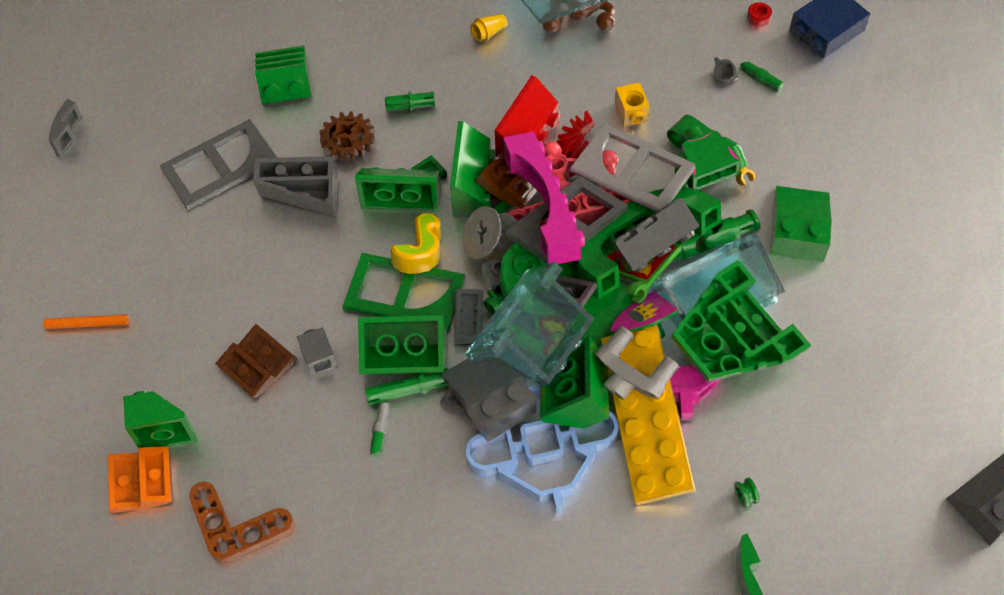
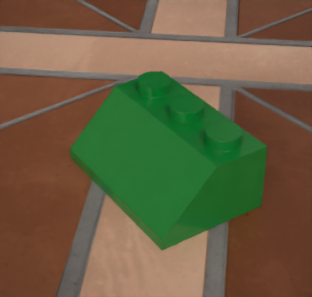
M458 121L450 193L453 216L470 217L476 209L484 206L490 207L491 193L487 192L475 180L495 159V149H491L489 137L464 121Z
M373 167L361 168L355 174L361 209L439 212L442 186L440 171L430 169L407 170L404 168L381 169Z
M446 316L358 317L359 374L445 372L447 350Z
M590 336L541 358L540 419L542 422L585 429L609 418L608 388L604 386V382L608 378V369L596 356L595 353L599 347Z

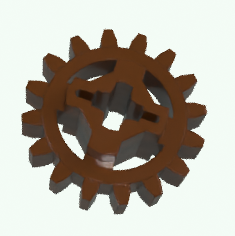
M350 111L348 116H344V113L340 112L339 118L330 116L331 123L324 122V129L319 131L321 147L324 148L325 155L331 154L335 160L341 157L342 163H345L347 158H351L352 162H356V156L358 155L361 158H365L364 151L371 152V144L376 142L374 126H371L370 119L364 120L361 113L355 117L353 111Z

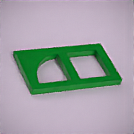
M361 253L342 305L343 310L375 317L446 316L447 332H449L455 314L456 289L463 288L466 279L465 274L438 268L418 274L404 273L394 305L360 299L359 297L370 266L394 271L399 270L393 267L390 258ZM417 275L451 282L447 291L434 303L421 308H406Z

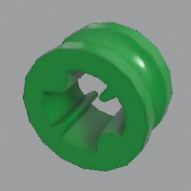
M745 478L744 483L739 481L734 483L736 497L743 508L749 507L750 502L754 504L760 502L757 487L751 478Z

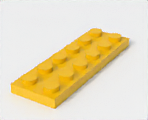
M657 324L632 331L631 333L634 335V338L619 355L621 360L645 376H650L665 356ZM613 335L601 338L602 344L606 345ZM670 380L664 386L666 390L659 399H653L634 389L625 400L613 393L634 499L637 505L696 491Z

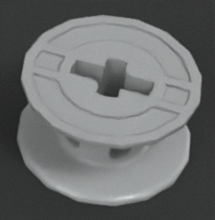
M488 206L476 209L466 221L463 229L462 244L464 251L471 258H484L486 261L504 256L515 243L505 235L504 231L515 224L517 220L508 213L498 214L494 208Z

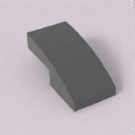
M69 99L64 102L57 112L49 133V142L56 155L60 158L76 140L72 130L83 118L76 102Z

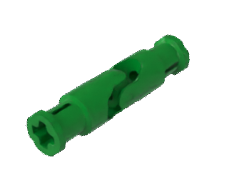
M749 209L744 215L721 220L720 224L702 235L694 231L695 235L685 242L681 243L679 240L675 242L682 246V250L671 263L679 259L687 260L712 250L718 245L740 239L741 235L751 231L754 233L759 232L761 226L758 216L753 209ZM698 240L702 246L696 247V241Z

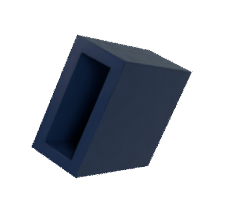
M812 0L793 13L789 30L805 42L812 51L818 53L822 58H826L865 31L871 13L855 0Z

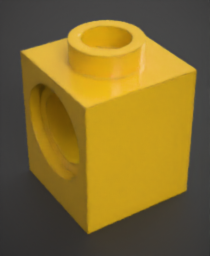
M641 83L616 87L614 104L623 126L638 125L648 121L650 105Z

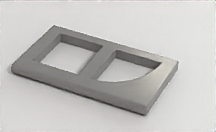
M604 123L572 165L570 171L657 212L672 202L696 168L694 163ZM609 138H613L638 150L618 177L608 172L602 160L603 151ZM649 156L679 169L659 197L629 184Z

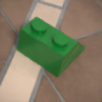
M138 391L133 395L123 396L125 429L138 448L171 447L198 442V436L185 412L155 392Z

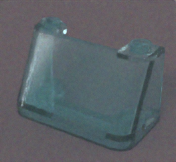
M756 232L736 239L656 279L650 286L651 292L655 290L678 309L679 313L670 317L676 328L694 307L716 274L737 260L755 278L756 282L749 292L759 304H762L763 308L779 301L777 296L786 292Z

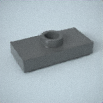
M456 289L454 344H479L481 342L483 290Z

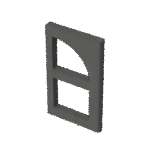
M248 119L159 166L185 205V209L189 211L253 177L254 158L278 157L253 122ZM246 133L250 141L248 156L244 163L232 172L216 148ZM206 154L222 178L190 194L175 169Z
M579 176L560 190L561 194H566L568 202L582 192L609 209L608 212L589 226L576 218V228L578 231L581 230L583 232L585 243L627 212V204L582 176ZM544 202L506 229L504 233L512 241L547 264L540 248L539 232L541 224L549 216Z

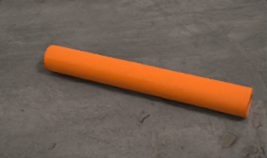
M128 314L45 318L43 326L44 329L122 326L129 324Z

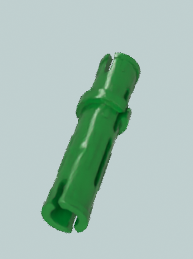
M444 372L417 373V376L366 387L365 394L368 405L371 406L412 394L421 393L424 395L428 394L430 390L446 387L447 384L441 377V374Z

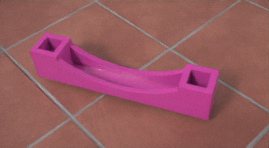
M534 132L503 137L504 159L510 174H518L527 180L541 195L548 209V221L545 226H540V248L547 265L551 266L580 260L581 247H585L584 235L581 230L578 231L576 228L574 212H569L566 194H561L559 178L557 175L553 176L550 158H545L543 142H538Z

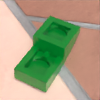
M748 533L741 536L737 547L736 567L742 595H763L753 572L757 571L761 560Z

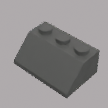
M1004 454L946 499L989 545H992L1004 535Z

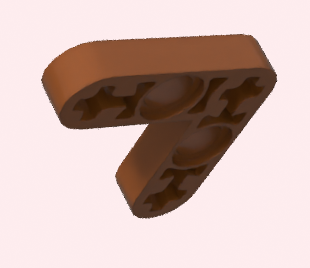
M199 482L190 490L189 499L208 551L218 563L232 562L288 537L294 530L293 517L284 508L273 509L231 528L220 497L211 483ZM204 491L208 494L207 499L211 506L207 509L200 499V493ZM214 515L220 516L222 521L217 528L208 529L206 527V521L209 517ZM282 518L285 521L282 529L275 526L277 524L276 519ZM265 523L270 532V535L267 536L264 528L262 527V525ZM257 529L260 531V536L255 542L248 543L244 541V534L248 530ZM237 536L242 547H237L233 537ZM223 542L228 546L225 554L218 551L220 549L219 544Z

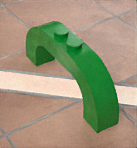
M681 188L672 200L673 202L678 198L683 199L699 224V227L694 230L701 235L721 223V201L707 193L689 188ZM664 189L654 190L648 193L659 197ZM630 201L627 203V212L587 241L585 247H581V259L577 260L579 279L597 284V288L592 294L597 299L620 287L619 266L607 257L613 253L608 243L656 212Z

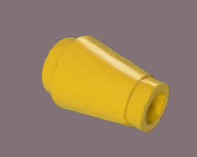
M503 14L476 18L470 25L471 34L476 41L485 42L507 27V19Z

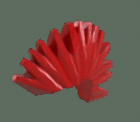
M588 111L584 112V121L578 115L575 116L576 121L572 118L569 120L573 128L566 126L561 128L565 134H559V140L556 143L560 145L562 154L566 158H578L589 144L584 136L588 132L590 133L595 123Z

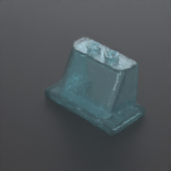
M552 262L525 271L464 355L471 362L498 358L538 385H549L554 376L565 368L567 364L566 359L570 353L582 343L581 337L594 318L556 281V278L563 269L556 262Z

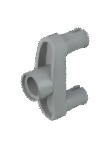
M620 325L606 345L602 344L595 353L601 362L612 372L604 382V386L623 400L626 399L633 389L653 399H659L666 390L664 386L677 371L679 365L665 355L650 376H645L619 357L634 338V335L628 329Z

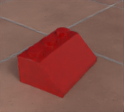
M530 76L495 128V157L504 150L503 137L534 132L538 142L542 141L543 145H545L550 130L557 127L561 117L558 113L559 102L536 76Z

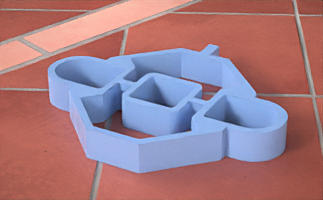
M540 385L529 387L536 398L540 397ZM609 411V418L603 421L611 426L612 434L606 439L584 444L578 443L574 427L567 426L568 431L561 432L559 425L542 421L522 425L520 428L521 441L513 442L510 429L489 442L485 440L482 434H478L471 438L466 446L467 465L473 473L479 476L487 477L498 474L500 480L538 502L553 500L555 511L561 512L564 505L562 497L574 494L596 459L597 452L611 448L616 442L618 421ZM553 430L558 449L532 455L526 435ZM506 440L511 460L480 465L471 458V454L481 445ZM568 442L572 444L575 458L584 462L569 485L540 491L515 476L518 471L516 454L524 453L526 462L530 466L560 461L564 457V443Z

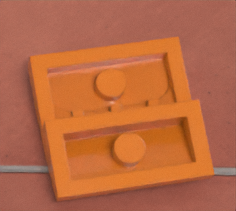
M169 446L138 448V453L108 454L109 513L136 511L171 503Z

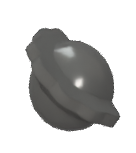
M714 58V76L717 80L727 83L734 78L741 77V74L737 72L736 65L731 60Z

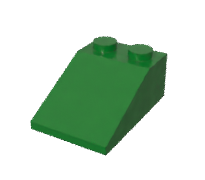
M776 186L770 255L824 262L830 247L832 225L830 195L828 192Z

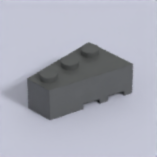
M678 198L609 242L608 246L625 272L634 271L636 273L649 265L648 261L655 256L659 258L671 251L672 248L670 246L678 240L683 243L694 236L693 230L699 227V224L683 199Z

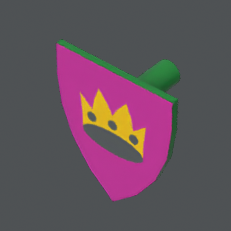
M654 290L647 294L642 303L634 302L628 306L614 321L610 333L614 334L620 325L632 332L657 324L660 337L663 339L666 334L661 322L679 313V311Z

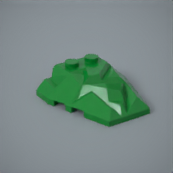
M739 260L716 274L710 285L671 336L673 341L707 382L788 363L812 346L794 324L782 331L749 292L756 280Z

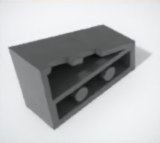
M334 156L254 158L253 183L260 196L329 216H337L338 169Z

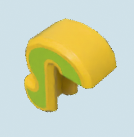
M423 213L415 218L416 246L405 244L390 247L391 262L395 269L403 273L418 274L430 271L437 266L440 259L441 224L436 215Z

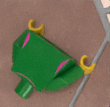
M692 126L686 130L685 135L688 140L682 143V151L677 156L694 163L696 169L682 188L699 190L733 176H736V182L739 185L745 186L744 174L748 176L749 181L755 180V173L746 168L748 163L738 143L727 137H722L715 130L705 134L701 132L699 126ZM675 167V170H674L675 174H676V172L679 170V169L676 168V167Z

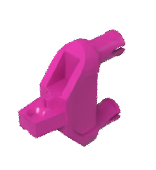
M679 366L670 378L675 403L678 405L680 420H692L693 404H698L722 379L707 382L695 366Z

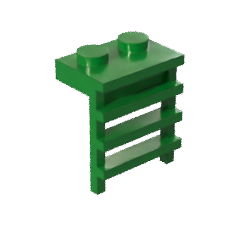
M304 45L255 53V75L262 104L312 97Z

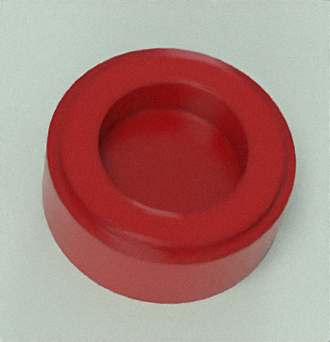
M757 2L749 6L747 12L749 23L754 26H765L770 22L772 9L769 5Z

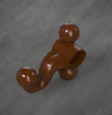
M551 0L550 14L543 18L542 26L546 32L555 33L560 29L561 23H565L570 19L583 20L597 10H604L605 12L598 15L596 23L600 30L609 31L615 25V9L606 0H593L586 5H580L572 0Z

